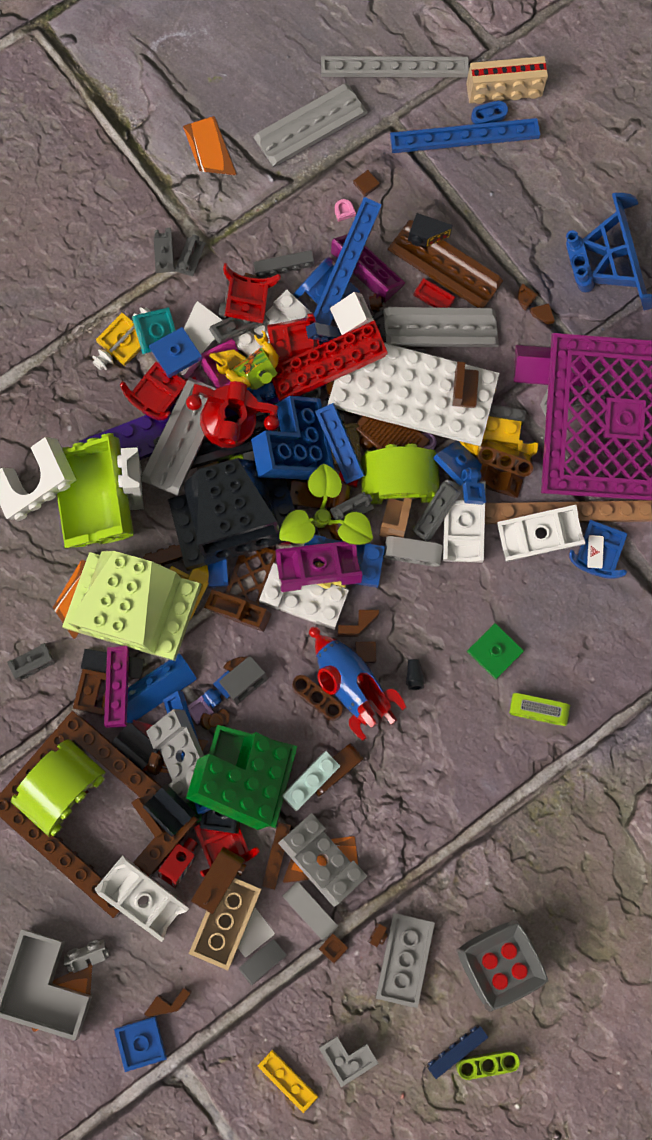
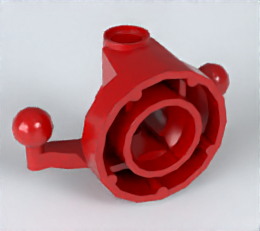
M232 381L230 385L219 387L216 390L194 384L192 395L186 399L188 409L198 410L202 405L199 395L207 398L200 413V426L210 442L220 447L233 448L242 445L250 438L256 426V414L258 412L270 413V416H267L264 420V426L267 430L274 431L279 427V420L276 417L278 406L258 402L253 394L247 390V385L242 382ZM225 408H230L239 415L237 423L224 421L226 419Z

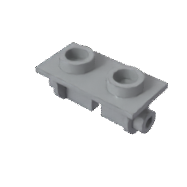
M94 940L83 948H74L64 955V965H67L69 973L72 971L76 973L87 968V959H90L92 965L105 961L110 956L108 949H105V940Z

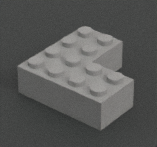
M21 929L0 992V1018L74 1041L79 1039L92 995L52 983L66 941L27 929Z

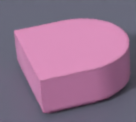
M341 199L337 201L334 211L338 222L356 216L353 204L349 200Z

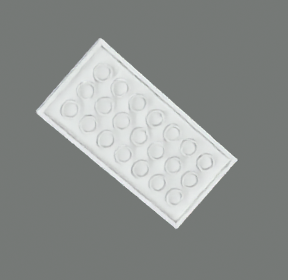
M384 343L388 352L384 358L334 381L328 405L334 403L337 409L481 446L499 373L465 364V369L479 371L476 408L452 406L457 362Z

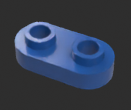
M503 101L479 105L473 109L471 120L474 124L502 121L507 115L508 107Z

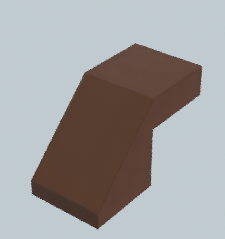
M482 464L479 482H485V488L518 498L523 479L516 474L499 472L490 465Z
M359 610L358 626L338 625V637H358L378 618L379 610Z
M184 987L173 1004L158 995L144 1015L149 1017L177 1012L192 991Z

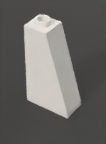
M197 301L184 330L199 353L202 354L218 344L209 328L211 325L222 321V319ZM201 361L176 375L184 380L188 379L201 364Z

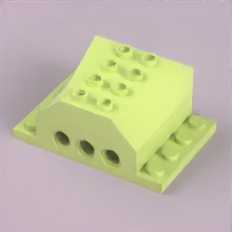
M102 551L100 555L89 552L62 627L176 661L201 584L181 578L176 572L149 560L116 551Z

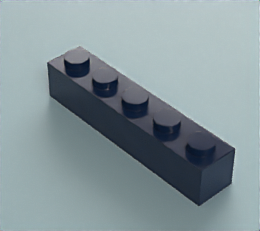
M316 322L306 326L308 338L314 341L328 342L342 335L339 328Z
M480 1025L473 1026L470 1029V1033L467 1035L466 1033L459 1038L460 1041L457 1043L453 1042L449 1046L450 1049L446 1052L443 1050L438 1054L439 1057L436 1060L432 1059L428 1062L427 1068L435 1079L489 1038Z

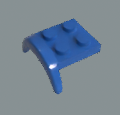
M326 257L293 293V296L298 299L306 292L318 304L334 268L333 260L330 257ZM349 282L342 300L353 292L359 293L360 291Z
M590 520L583 536L585 545L579 547L577 555L574 550H570L569 558L571 562L579 569L602 578L615 579L625 576L626 570L615 569L627 533ZM589 535L604 537L602 568H588Z

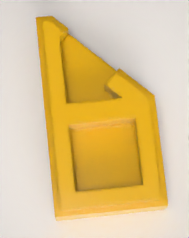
M236 350L209 355L210 358L222 366L224 365L221 359H226L230 370L246 359Z

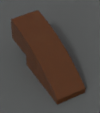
M211 590L204 606L205 609L262 632L265 631L271 617V613L265 608L215 590Z

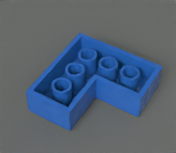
M288 396L276 404L278 406L277 414L281 432L264 431L251 439L258 477L309 480L311 474L321 464H326L334 469L330 445L315 412L322 408L321 399Z

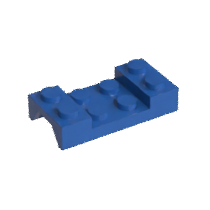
M314 535L304 546L344 541L326 539L324 536ZM373 544L356 545L359 569L362 571V582L356 583V585L378 588L385 546Z

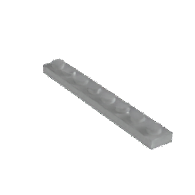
M321 56V77H468L469 73L468 57Z

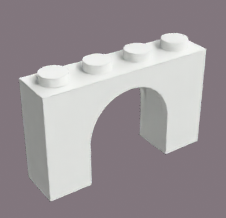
M44 437L31 447L41 472L39 485L32 493L29 494L24 490L15 469H0V506L6 519H15L16 521L25 519L29 512L41 508L42 503L54 499L57 493L70 488V484L76 481L57 438Z

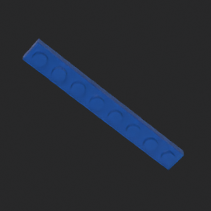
M533 118L390 133L392 153L539 139L540 131L538 119Z
M366 197L363 198L314 312L316 323L331 326L334 317L330 308L342 300L382 204Z

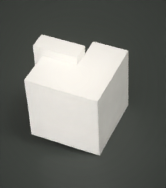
M353 292L330 308L342 335L374 321L362 294Z

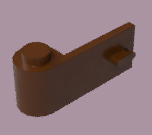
M291 481L290 495L293 505L320 509L324 496H314L309 491L308 483ZM341 481L342 488L337 497H327L326 510H330L350 499L351 487L346 482Z
M223 847L191 902L213 915L237 874L241 876L247 865L244 864L246 859Z

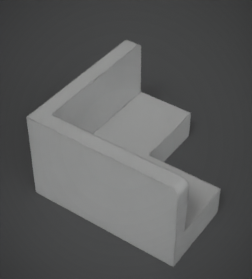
M338 1036L325 1044L319 1045L321 1053L341 1087L379 1064L367 1043L349 1055Z

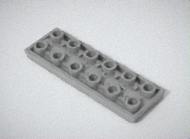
M345 83L259 131L254 136V140L272 166L275 167L363 117L368 112L350 86Z
M388 307L383 310L386 344L406 347L499 346L496 313L492 308Z
M192 378L187 380L141 477V481L177 496L206 437L200 426V413L207 398L199 395L202 405L198 410L188 409L186 399L192 395L194 384L206 386L213 390L217 389Z

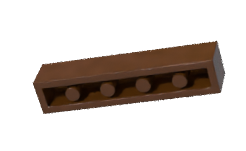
M174 544L170 545L167 549H158L155 553H146L143 559L163 566L182 560L183 556L180 545Z
M278 822L262 887L274 890L276 888L285 852L278 843L289 834L291 825Z

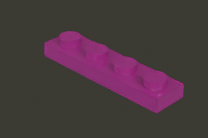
M128 646L107 647L104 726L106 728L127 727Z

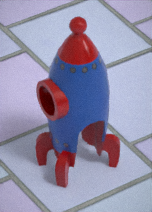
M311 627L309 635L316 639L315 652L320 668L318 671L319 684L327 694H335L353 714L349 719V727L354 734L362 741L366 739L365 734L361 730V724L365 726L368 724L371 728L376 726L378 723L373 718L375 715L374 711L381 718L385 716L389 723L393 725L397 719L390 710V702H395L402 711L407 708L400 694L394 689H388L384 692L372 671L358 654L342 642L332 637L321 635L318 627Z

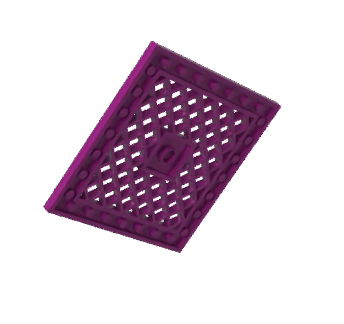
M552 333L541 493L652 500V475L648 476L644 471L649 464L652 466V456L650 457L645 451L648 446L652 445V437L646 431L652 425V415L647 411L652 407V394L649 391L652 388V382L645 387L640 381L646 374L652 380V372L650 371L652 364L647 367L643 363V361L652 362L651 340ZM585 357L596 358L591 363H589V361ZM604 358H612L615 360L612 363L608 364V362ZM579 359L586 366L581 372L573 365ZM623 359L635 361L628 366ZM598 361L605 367L600 373L593 367ZM618 362L625 369L619 375L612 368ZM636 364L643 370L638 376L631 370ZM588 370L595 376L589 383L582 376ZM572 371L576 376L570 381ZM606 372H609L614 378L609 384L602 378ZM626 373L633 379L629 385H626L621 379ZM578 379L585 386L579 392L572 386ZM596 381H599L604 387L598 394L591 387ZM616 382L623 389L617 395L611 389ZM635 384L642 390L637 396L630 390ZM586 390L593 396L588 403L581 396ZM569 391H571L574 394V397L570 400ZM607 391L612 398H605L604 402L601 396ZM627 393L631 399H622L620 397ZM644 394L651 401L647 405L646 400H639ZM576 399L583 405L578 412L571 406ZM596 400L602 406V409L597 413L590 407ZM568 410H569V411L571 412V414L573 415L569 420H568ZM585 410L592 416L586 423L579 416ZM602 413H604V423L599 418ZM646 416L649 422L644 426ZM575 419L582 425L576 432L570 426ZM594 421L601 427L596 433L589 427ZM567 430L572 435L568 440H566ZM584 430L591 436L585 443L578 436ZM602 432L603 438H610L604 444L598 438ZM645 436L648 441L641 446L637 440H643ZM574 439L580 445L575 452L568 446ZM618 439L629 440L624 445H622ZM593 440L600 447L594 453L587 447ZM612 442L619 448L613 455L606 448ZM631 443L638 449L632 456L626 450ZM583 449L590 456L584 462L577 456ZM565 450L570 454V456L566 460ZM602 451L608 456V459L603 464L596 457ZM621 452L628 459L622 465L616 460V457ZM640 454L647 460L641 466L634 460ZM572 459L579 465L573 472L567 466ZM592 460L598 466L593 473L586 467ZM611 461L618 468L612 474L605 468ZM630 463L636 468V471L631 475L624 469ZM583 470L588 476H577L576 474ZM600 471H602V472L606 475V477H595V476H596ZM621 472L626 479L614 477ZM640 473L645 480L634 478Z

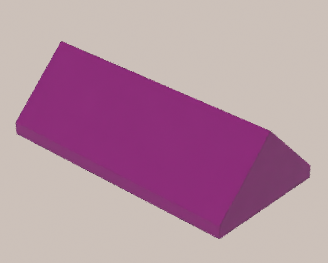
M347 235L333 238L331 254L337 259ZM364 247L353 274L373 293L381 296L382 301L386 303L405 285V282L368 247Z
M516 345L514 382L548 385L551 348ZM585 357L589 363L594 360V357ZM580 359L573 364L579 372L586 367ZM590 370L582 375L587 382L593 379V374ZM572 371L570 381L576 376ZM579 379L572 384L573 387L577 385L579 387L584 386Z

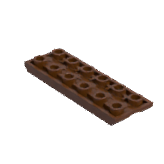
M408 220L388 247V251L473 306L485 308L502 284V278L444 240L427 247L413 245L408 241L413 220Z

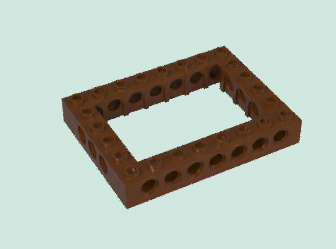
M71 711L0 793V818L112 918H116L121 912L100 897L95 890L103 878L93 870L94 867L86 864L77 856L78 853L68 848L62 842V838L53 837L52 835L48 837L11 803L12 796L14 794L18 796L19 794L16 789L29 772L51 750L58 751L59 748L57 746L68 739L74 744L76 741L138 797L141 798L152 789H156L158 792L162 788L144 770H141L115 748L104 735L81 715ZM194 815L173 837L167 832L159 838L154 837L133 864L151 878L168 858L175 846L181 843L200 819Z

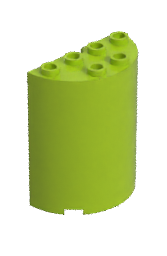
M113 433L103 434L100 439H87V443H75L72 448H62L76 478V481L70 484V488L57 493L65 548L86 547L88 544L99 543V545L130 538L134 534L128 494H124L123 487H119L118 475H122V468H118L117 455H121L120 440L114 437Z

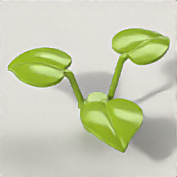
M321 464L308 480L309 491L316 497L324 496L320 510L310 519L303 510L291 512L284 519L279 534L281 541L305 544L315 534L314 525L318 528H323L327 524L340 523L342 525L338 529V535L346 543L363 545L373 540L370 522L362 513L351 512L345 516L344 521L331 520L329 511L325 509L327 497H337L341 492L342 484L337 472L326 464Z

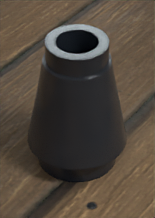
M408 660L406 685L409 690H421L424 688L426 680L420 660Z

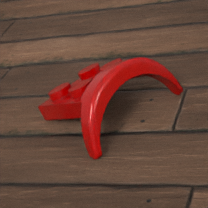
M224 263L223 271L229 280L224 316L263 324L268 288L276 285L281 275L277 274L264 279L249 278L234 272L227 263Z
M313 313L307 314V318L267 325L269 341L279 357L278 364L320 345L319 340L314 341L307 336L306 326L316 322Z
M155 362L132 391L123 381L120 383V387L125 397L133 406L147 416L162 421L171 414L168 410L181 395L187 381L177 375L168 378L160 364Z
M200 825L194 827L210 868L223 847L246 859L244 863L256 857L260 852L258 847H254L249 851L240 827L239 834L201 829ZM210 868L201 870V876L205 877Z

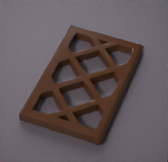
M269 548L260 549L261 552L257 550L255 555L245 558L244 554L240 555L225 594L259 606L260 596L272 565L276 560V550ZM265 553L273 555L271 562L265 565L261 557ZM258 557L263 567L252 571L248 561ZM245 563L249 573L238 577L239 567ZM265 570L264 581L258 585L254 574ZM251 576L256 586L245 591L241 580ZM238 582L242 592L237 595L230 593L233 584ZM257 589L259 595L256 602L249 600L247 594Z

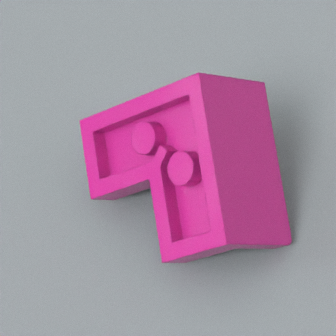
M234 339L201 354L203 370L215 388L230 385L231 381L226 377V374L218 372L216 363L221 367L222 365L210 358L209 355L228 350H236L238 352Z

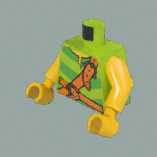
M261 330L263 337L261 339H258L256 335L254 337L263 348L256 350L231 370L226 359H221L224 366L221 367L216 363L218 372L226 374V377L231 382H242L247 385V388L257 390L264 384L270 383L272 378L277 375L275 368L278 365L279 357L271 343H268L269 339L266 333Z

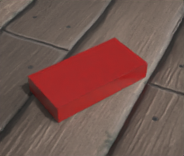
M423 278L413 293V296L433 308H450L456 299L455 296Z

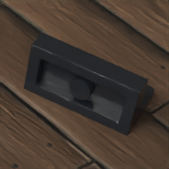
M131 722L111 742L115 748L141 770L148 764L151 753L159 751V749H153L150 739Z
M167 783L143 805V808L171 837L196 814Z

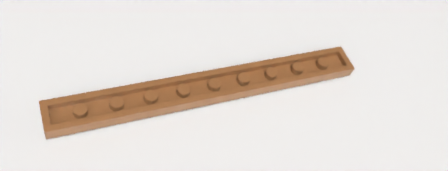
M652 500L485 503V524H497L500 521L577 505L579 523H588L590 520L595 522L652 521Z

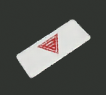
M589 535L588 568H602L603 536Z

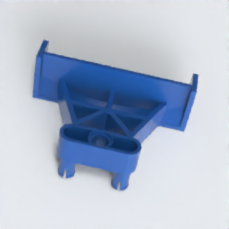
M613 193L612 197L616 212L583 239L574 230L566 234V246L575 281L579 290L585 293L592 291L595 283L637 287L643 310L652 309V294H647L624 209L636 206L639 203L632 194ZM620 222L625 245L610 249L606 233ZM603 236L606 247L595 242ZM586 249L604 256L593 273ZM629 255L634 277L618 276L613 259ZM580 261L585 262L583 266H576ZM611 264L613 275L603 274Z

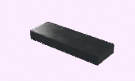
M84 649L81 669L106 673L107 652ZM129 656L128 678L141 679L145 659Z

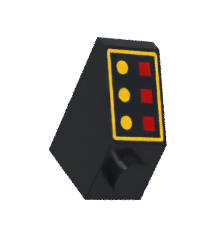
M416 213L409 232L408 241L415 246H430L449 238L453 225Z

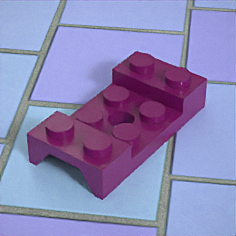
M344 541L276 549V563L281 592L301 590L304 585L341 581V585L362 582V571L359 569L357 559V547L354 544ZM321 561L324 563V566L316 567L313 563Z

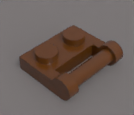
M82 669L73 705L74 710L105 716V694L101 708L95 706L102 680L106 681V673Z

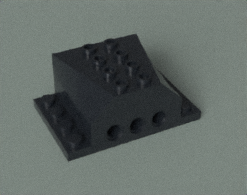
M241 458L198 469L183 484L185 494L168 499L187 571L287 542L279 539L280 528L287 515L295 511L286 479L258 477L255 461Z

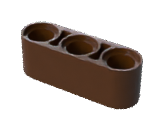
M489 440L483 441L481 446L478 447L479 460L484 464L522 477L529 476L533 472L532 457L527 453ZM486 449L492 451V453L488 455L483 454L482 452ZM509 456L510 459L508 461L501 460V457ZM523 462L529 464L527 467L519 466Z
M298 675L293 679L292 688L294 693L330 721H336L341 717L342 705L305 675ZM298 681L307 683V687L304 690H298L295 685ZM313 694H321L323 700L320 703L313 702L311 699ZM330 706H336L339 709V713L331 716L327 709Z
M352 743L348 744L333 757L340 767L315 792L318 797L324 794L364 759Z

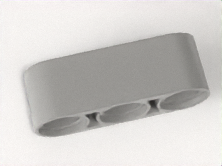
M388 536L386 537L383 557L395 561L438 567L441 564L443 545Z
M298 881L282 895L323 942L339 927Z

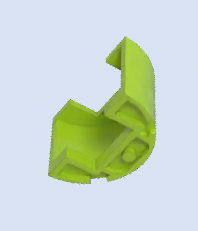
M389 444L383 449L366 451L365 455L360 459L361 467L365 474L361 478L362 493L365 492L366 495L369 494L371 496V504H382L383 499L421 498V503H430L440 488L439 464L433 459L437 453L433 449L417 447L416 444H407L405 447Z
M70 739L60 743L57 746L59 748L58 751L51 750L39 761L16 789L19 792L18 796L14 794L11 799V803L48 837L51 835L54 837L61 830V823L72 812L70 808L75 803L79 804L87 795L85 791L94 786L97 788L105 779L103 776L106 772Z

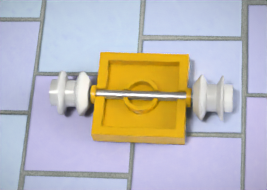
M141 307L139 308L141 312L140 314L151 312L146 307L144 309ZM121 313L96 339V342L105 350L99 349L100 355L98 357L92 356L94 359L93 364L99 370H107L106 364H113V356L126 366L141 350L134 323L125 314Z

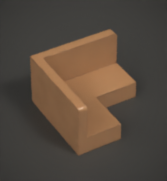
M404 498V501L388 499L379 536L385 538L388 536L404 537L412 499Z

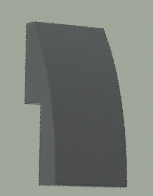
M273 939L242 964L239 970L252 986L264 977L269 970L284 960L287 955Z

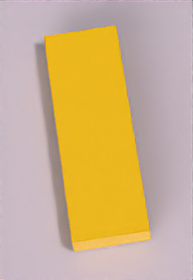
M273 1049L257 1065L303 1113L318 1098V1095Z

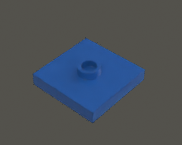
M183 327L149 345V349L168 378L202 360L201 354Z
M457 440L437 453L433 458L459 486L465 483L461 478L464 469L476 468L480 471L482 466Z
M156 1016L114 1029L125 1072L167 1060Z

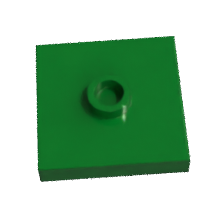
M496 623L467 650V653L495 680L524 652Z

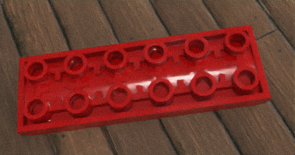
M375 320L278 364L275 368L277 375L272 378V382L279 401L284 400L288 396L305 394L384 358L388 352Z

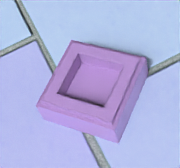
M202 696L188 705L189 713L197 725L200 723L203 713L209 715L214 713L210 706L203 701L204 698Z

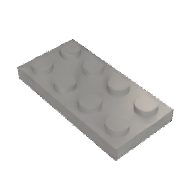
M393 913L376 999L418 1008L435 922Z

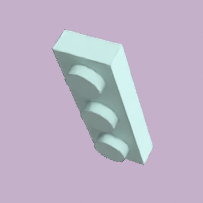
M324 751L281 796L297 811L340 765L327 751Z

